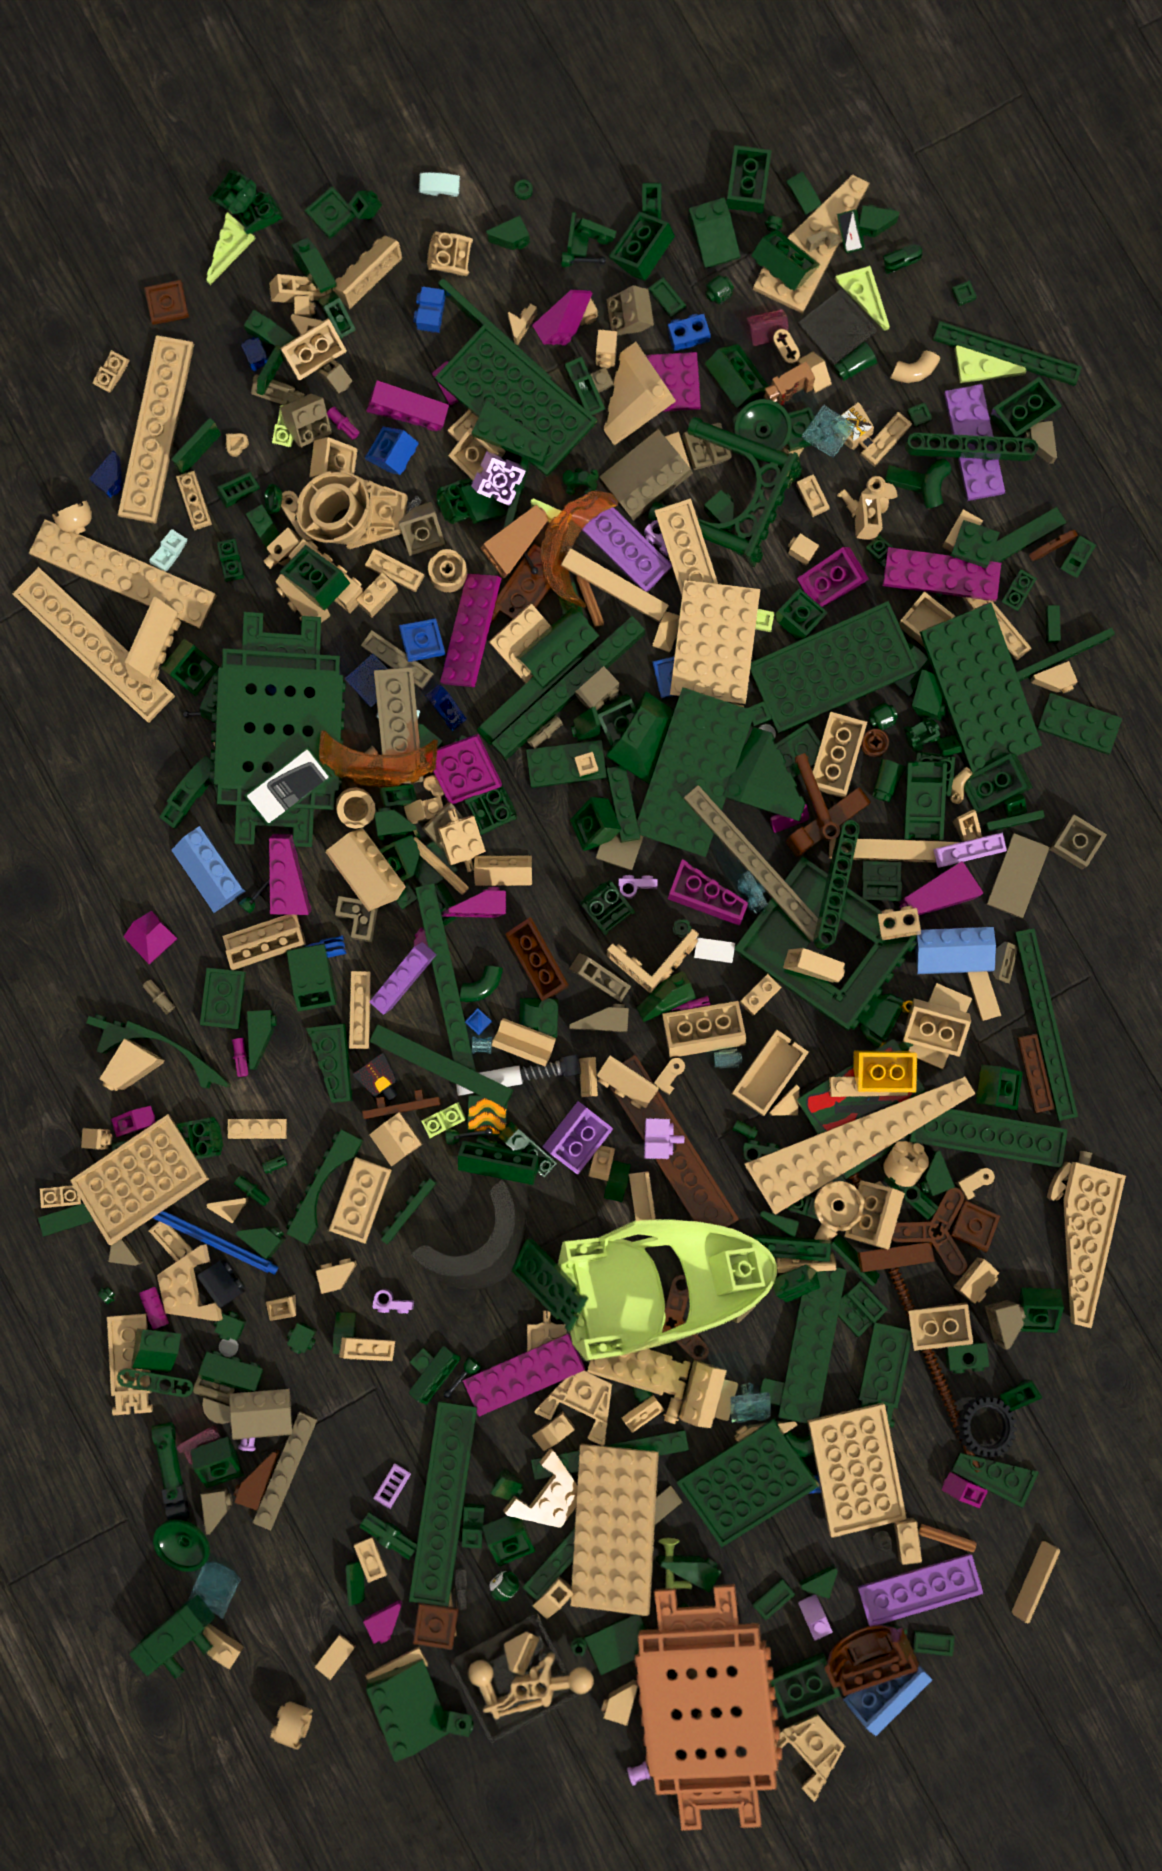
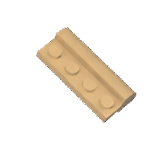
M287 914L223 936L231 970L286 953L287 950L306 946L305 937L297 915Z

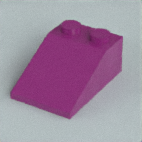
M570 290L532 325L543 344L565 345L571 341V337L577 332L592 296L591 291Z
M842 547L801 575L797 580L805 593L823 608L869 580L851 548Z
M489 887L483 890L482 893L442 911L441 916L497 918L506 914V891H500L499 887Z

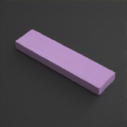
M1003 833L933 849L938 868L1007 851Z

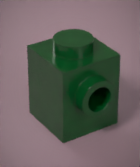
M372 190L357 191L348 206L358 219H367L375 216L382 203Z
M230 1310L228 1313H222L223 1319L214 1323L216 1327L215 1332L219 1334L218 1337L229 1341L230 1338L238 1340L247 1320L239 1318L238 1313Z
M298 1322L295 1329L291 1328L286 1337L289 1339L287 1345L291 1346L290 1350L297 1354L305 1353L308 1349L312 1350L316 1342L314 1336L317 1330L302 1322Z
M445 1711L441 1731L469 1737V1733L472 1732L474 1726L473 1716Z

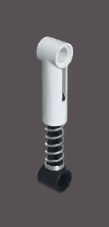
M578 1055L561 1057L555 1063L550 1062L546 1066L536 1065L532 1067L530 1065L528 1068L523 1067V1069H520L518 1065L480 1072L479 1074L506 1087L521 1085L524 1080L528 1079L530 1081L538 1077L544 1078V1076H548L550 1078L551 1075H562V1077L581 1074ZM456 1084L458 1096L474 1093Z

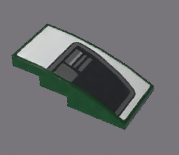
M307 746L244 796L269 826L332 778V775L310 747Z

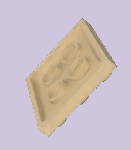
M529 604L489 641L492 647L525 684L533 676L526 671L516 657L550 627V624L532 604Z

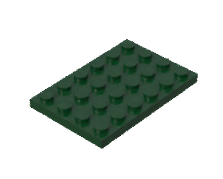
M774 1419L679 1478L676 1482L721 1548L819 1487L818 1481Z

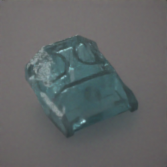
M205 1563L188 1601L195 1595H199L208 1608L223 1619L241 1579L235 1571L219 1563Z

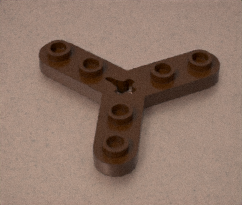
M959 1188L947 1190L930 1222H896L892 1241L931 1242L948 1271L954 1275L963 1274L967 1269V1262L948 1232L964 1202L962 1190ZM941 1222L939 1228L941 1234L936 1235L935 1237L932 1236L933 1232L931 1231V1229L937 1228V1226L939 1225L938 1223Z

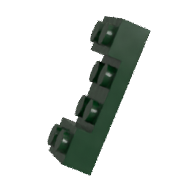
M907 761L904 839L932 838L943 840L947 778L946 762Z

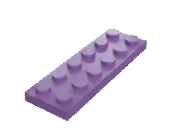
M982 384L945 391L944 396L953 435L993 437ZM967 445L970 450H975L974 445ZM986 445L989 451H994L993 446ZM958 458L967 501L1005 493L999 460Z
M595 491L594 496L584 495L567 512L569 518L645 592H648L672 568V565L597 491Z
M971 1553L858 1586L869 1626L883 1624L983 1594Z

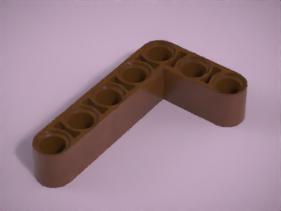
M859 787L830 808L828 812L832 822L841 826L868 806L871 801ZM815 819L805 828L801 827L786 840L785 843L796 857H799L823 839L820 836L821 824L819 819ZM827 826L825 829L827 835L834 831L831 826Z

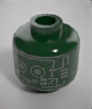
M718 275L707 283L705 295L710 302L714 301L716 304H721L732 296L734 286L727 276Z
M882 703L870 710L868 721L872 728L876 727L883 731L895 725L898 715L893 705Z

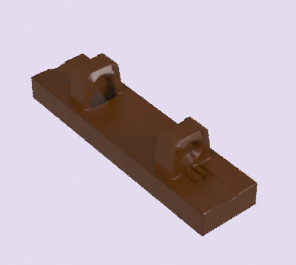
M420 1089L414 1091L416 1099L414 1102L387 1107L385 1097L376 1098L378 1108L362 1111L364 1119L438 1106L441 1105L440 1097L424 1099L423 1090Z

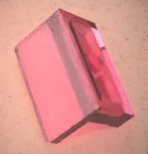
M783 309L747 317L753 345L772 342L773 335L777 330L785 329L789 332L787 315ZM778 333L779 337L777 340L786 338L785 334L781 335V333Z
M215 1425L176 1447L179 1453L184 1452L189 1464H193L191 1449L214 1442L221 1438Z

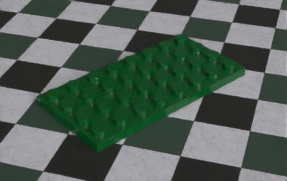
M486 323L435 377V381L478 418L487 400L547 443L549 449L542 464L525 458L546 477L597 423L595 417Z
M889 601L753 661L750 666L752 675L778 734L919 672V668Z
M992 603L984 604L919 631L966 762L973 774L1010 753L1018 756L1042 746Z
M682 687L637 821L640 835L706 857L714 833L686 803L684 797L699 785L722 811L726 799L724 793L731 774L736 770L755 711Z

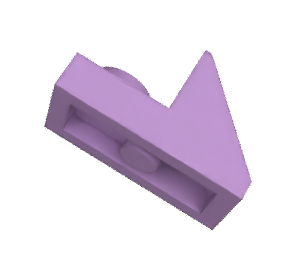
M816 1594L798 1601L814 1640L832 1633Z

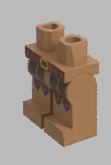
M807 362L784 373L780 378H773L772 384L764 390V399L783 405L785 401L789 400L793 394L804 389L806 393L813 390L815 376Z

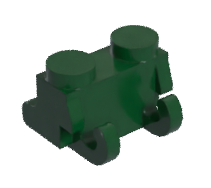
M576 468L575 472L571 470L565 471L563 482L567 485L566 493L572 495L575 493V487L587 485L588 490H585V495L594 496L598 485V471L591 469V473H587L580 468Z
M922 717L920 719L921 722L912 727L906 726L904 728L906 740L913 751H920L927 742L939 740L940 733L938 729L940 728L934 720Z

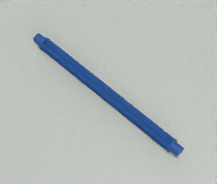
M164 1210L153 1217L266 1273L270 1272L275 1275L279 1268L272 1264L273 1262Z

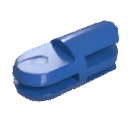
M343 936L323 939L320 942L305 946L325 943L328 958L346 954L344 949L345 943L342 942L344 941Z

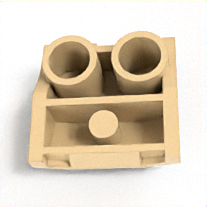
M435 231L429 245L428 269L467 276L469 274V252L473 239L458 234Z

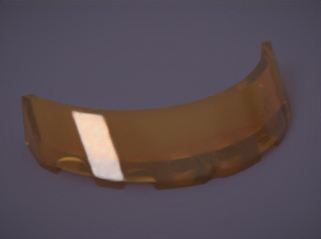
M591 491L587 493L588 495L567 503L560 514L552 519L545 532V539L542 542L541 560L543 573L551 588L562 599L582 608H585L586 604L575 593L570 581L569 570L562 567L561 564L569 549H572L577 536L588 522L598 514L618 506V500L611 493Z
M321 731L319 760L323 765L326 764L334 770L335 775L341 778L345 776L354 779L356 784L372 787H394L408 781L412 784L419 781L420 777L429 772L432 773L436 769L438 740L434 739L428 745L405 754L374 755L350 749L338 743L326 731Z

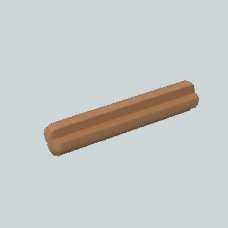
M577 576V582L594 627H601L604 625V621L588 581Z
M921 1524L919 1528L921 1536L969 1552H974L976 1549L975 1541Z

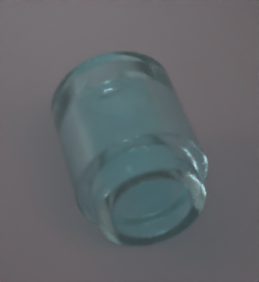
M737 1048L714 1052L715 1068H738L739 1064H742L741 1052H737Z

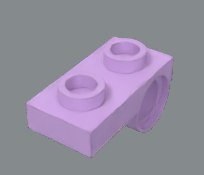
M655 520L645 528V539L652 545L655 543L660 547V552L668 557L662 533L655 534L653 532L654 528H660L658 521Z
M625 875L623 879H619V891L625 899H631L636 895L637 889H657V879H653V876H642V879H634V876ZM631 885L634 891L631 894H626L623 891V887Z
M388 1289L378 1291L373 1300V1309H378L377 1312L388 1313L389 1309H397V1313H409V1310L414 1308V1300H393V1293ZM381 1293H386L389 1296L388 1303L384 1304L379 1301Z

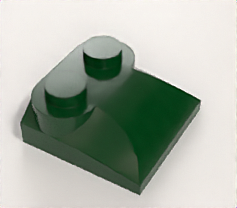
M799 588L775 615L778 623L797 639H805L828 612Z
M520 998L519 1024L557 1038L558 999L547 998L542 1001L541 999Z

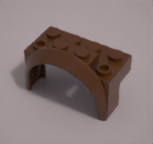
M873 1625L859 1629L839 1641L830 1652L824 1669L833 1688L840 1686L845 1696L918 1671L919 1663L903 1628L896 1629L885 1625ZM848 1649L850 1650L855 1662L852 1661L848 1653ZM889 1653L888 1655L861 1664V1662L874 1656Z

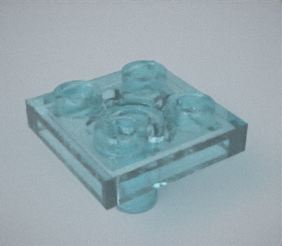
M823 405L803 433L802 438L834 458L855 428V424Z
M750 870L742 874L737 880L738 889L742 894H745L748 899L746 902H748L749 909L751 911L754 910L756 914L768 905L762 894L766 891L759 883H756Z
M748 1383V1391L746 1384L741 1385L742 1396L730 1397L731 1422L744 1423L747 1420L762 1421L770 1418V1393L754 1394L753 1384Z

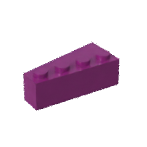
M377 380L372 389L366 412L423 426L431 431H440L444 425L449 405Z
M272 834L269 838L270 914L309 915L312 909L304 885L302 870L299 866L292 834Z
M683 859L668 896V900L739 926L748 902L730 890L725 889L718 882L710 879Z

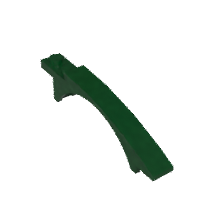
M98 1014L95 1017L89 1016L87 1019V1024L104 1029L97 1052L107 1054L113 1048L120 1045L124 1039L151 1038L162 1040L176 1047L188 1058L196 1071L200 1087L209 1089L211 1082L228 1088L231 1086V1083L192 1051L160 1033L127 1021L124 1028V1023L115 1020L113 1023L107 1022V1017Z

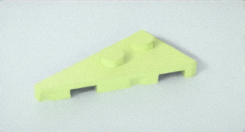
M229 213L225 216L223 230L221 229L220 239L213 254L214 259L207 273L208 278L206 280L210 285L255 239L253 234L247 235L244 232V226Z
M871 266L837 275L835 278L836 282L884 331L888 330L890 326Z
M961 346L955 347L960 383L1019 376L1026 373L1025 367Z

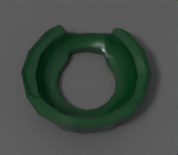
M270 484L264 493L267 514L272 515L281 508L282 491L275 484Z

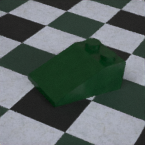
M725 198L689 208L688 220L704 268L707 269L739 259L740 253Z
M307 545L280 571L281 575L324 611L350 584L339 568Z
M628 693L604 704L597 710L601 727L610 746L613 745L615 740L620 739L637 711Z
M1011 753L974 772L964 784V789L976 814L1033 788L1018 756Z

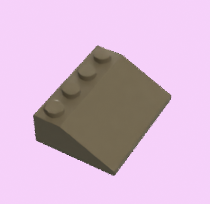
M658 429L603 473L600 478L633 521H635L650 509L654 502L660 501L691 476L693 472Z

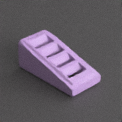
M394 1463L374 1496V1500L391 1509L411 1473ZM394 1471L404 1476V1479L401 1480L393 1475ZM390 1478L400 1484L399 1487L389 1482ZM386 1485L395 1490V1494L386 1490ZM383 1492L392 1499L388 1501L380 1495Z

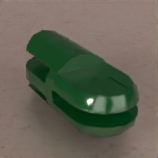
M913 244L884 255L885 273L890 274L918 262L923 255L922 248L919 245Z

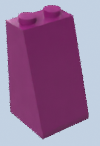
M961 861L899 902V909L901 911L902 907L913 906V908H917L918 916L974 900L982 895L983 891L963 861Z

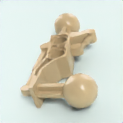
M548 1653L546 1658L537 1667L531 1668L530 1674L515 1676L508 1695L497 1698L490 1682L493 1677V1668L488 1662L477 1660L471 1664L468 1671L472 1684L480 1686L486 1702L483 1709L484 1712L492 1711L495 1719H499L503 1715L525 1711L542 1705L547 1707L552 1701L554 1690L571 1688L575 1693H586L592 1688L593 1676L588 1669L578 1667L571 1671L569 1676L552 1678L551 1664L555 1656L552 1653ZM544 1668L542 1673L538 1672L539 1669ZM538 1683H543L546 1688L540 1687ZM519 1685L525 1686L527 1690H521ZM541 1698L540 1700L506 1710L517 1701Z

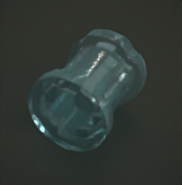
M473 1036L472 1054L476 1052L492 1054V1037L486 1039Z

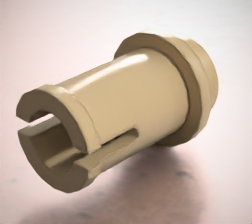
M671 1398L667 1413L664 1414V1421L675 1424L679 1420L677 1417L683 1401Z

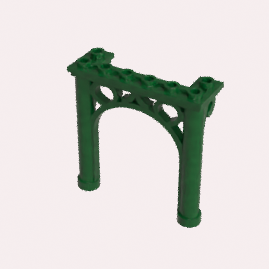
M694 416L688 427V435L743 455L755 468L757 477L755 494L751 503L742 514L729 522L720 524L709 523L697 518L705 540L732 550L735 554L746 558L751 567L755 568L756 563H760L763 557L760 544L768 536L770 523L775 521L776 509L784 501L785 495L783 494L786 488L789 489L791 483L801 474L802 467L798 453H784L703 422L701 418ZM756 459L767 462L769 464H766L760 469ZM768 470H774L777 472L775 480L769 484L765 483L762 475ZM762 487L768 490L773 489L769 500L765 499V491ZM654 502L649 512V520H657L654 511L667 506ZM764 509L758 522L751 513L755 514L758 510ZM748 519L754 522L752 530L746 534L740 531V523ZM735 527L738 535H734L724 530Z

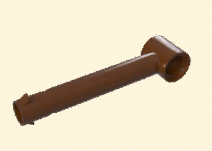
M805 753L794 757L795 763L798 765L820 821V836L828 841L835 839L840 834V828L831 820L807 759L809 757ZM827 826H831L834 829L832 837L828 836L825 832Z

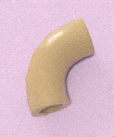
M923 351L920 359L915 363L907 364L898 361L891 379L904 383L921 381L933 372L940 361V357L931 351Z

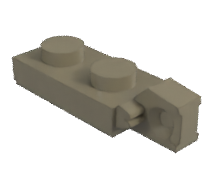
M256 374L253 377L252 395L282 405L296 401L305 395L295 391L294 387L275 380L271 381L265 394H257V379L259 375Z

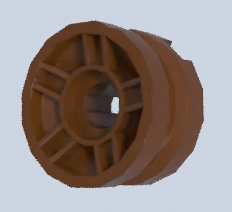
M880 729L869 730L863 736L861 749L868 757H880L887 750L889 739L886 733ZM873 740H876L878 742L877 747L871 744Z

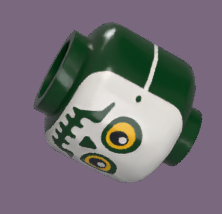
M501 1571L490 1582L492 1597L496 1600L508 1601L519 1589L517 1576L510 1571Z

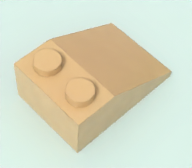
M967 1303L909 1311L914 1351L973 1344Z

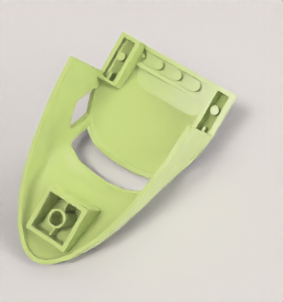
M680 1220L634 1221L599 1238L565 1241L562 1243L558 1266L578 1286L577 1291L581 1295L584 1294L588 1297L582 1312L577 1313L579 1318L572 1331H570L572 1344L585 1360L614 1357L641 1351L721 1325L754 1307L770 1291L777 1276V1264L773 1255L757 1240L724 1226ZM638 1234L652 1236L651 1238L635 1242L621 1239ZM671 1246L680 1259L687 1281L690 1304L687 1322L666 1332H662L666 1319L663 1289L655 1263L645 1250L647 1247Z

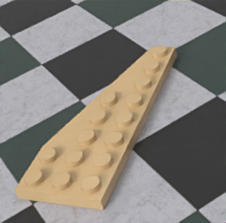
M852 175L788 237L820 264L800 288L795 291L788 289L784 282L779 278L773 277L770 271L763 267L753 290L803 314L838 246L837 244L828 249L824 243L809 252L805 246L807 238L823 231L837 234L842 238L837 214L856 210L869 183Z
M1072 1162L1064 1196L1070 1319L1073 1324L1092 1328L1126 1176Z

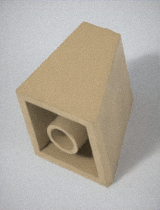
M124 1039L100 1077V1080L104 1082L103 1086L112 1091H117L118 1089L125 1090L162 1065L165 1060L133 1040Z

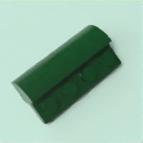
M572 607L520 653L516 659L543 687L598 638L599 635L589 625L588 620L577 609Z

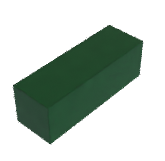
M1048 605L1045 608L1046 643H1059L1061 641L1060 605Z

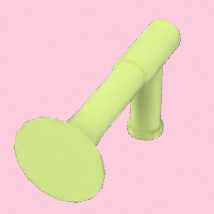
M664 1538L659 1540V1543L663 1544L666 1556H673L674 1546L679 1543L678 1539ZM666 1569L665 1589H692L691 1582L674 1581L673 1572Z

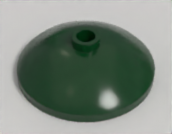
M760 399L747 404L740 411L735 422V434L779 451L786 446L791 436L792 425L789 414L779 403L772 400ZM766 427L767 432L761 433L760 429Z
M166 1521L157 1528L154 1534L153 1544L157 1555L164 1563L176 1570L185 1572L198 1570L205 1565L210 1556V1545L206 1536L198 1527L187 1521Z

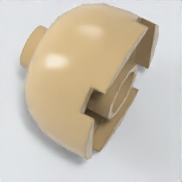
M87 500L82 502L83 506L75 504L58 511L59 516L52 514L55 523L62 531H74L75 535L86 531L85 526L92 519L91 509Z

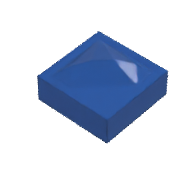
M478 1008L465 1021L478 1035L492 1022Z

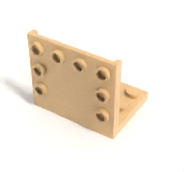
M692 929L652 977L641 968L642 964L634 957L630 959L626 956L627 951L619 944L617 946L612 944L608 948L607 957L651 993L660 982L671 976L673 967L677 969L686 956L685 952L689 955L699 941L696 939L699 934Z

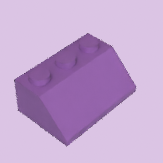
M578 1101L543 1145V1148L578 1175L613 1128Z

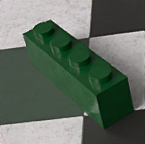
M463 1141L458 1153V1170L534 1185L538 1172V1155Z

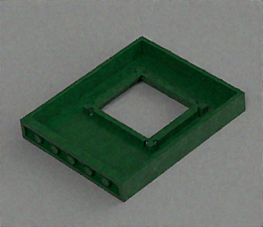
M802 857L785 882L818 918L828 874ZM833 881L834 886L840 888L839 883ZM847 888L840 919L875 942V944L841 991L825 980L783 968L789 949H806L811 941L772 898L737 944L735 952L848 1032L850 1029L854 1030L860 1022L859 1016L862 1013L866 1014L872 1006L870 1001L873 997L876 999L883 991L881 986L884 982L889 983L894 976L892 971L895 967L900 968L906 959L903 956L906 952H911L917 944L915 942L917 936L882 940L878 914H882V911ZM829 899L830 904L836 906L835 901ZM887 920L884 923L886 928H892L895 925L893 920Z

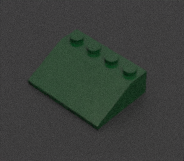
M423 1658L367 1680L366 1690L394 1762L418 1753L449 1734L441 1731L444 1710Z

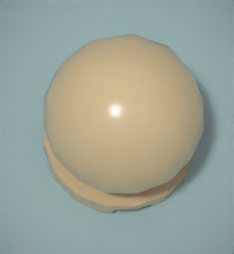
M357 787L348 788L338 796L336 812L341 822L347 827L354 829L363 828L374 818L375 803L370 794L364 789Z

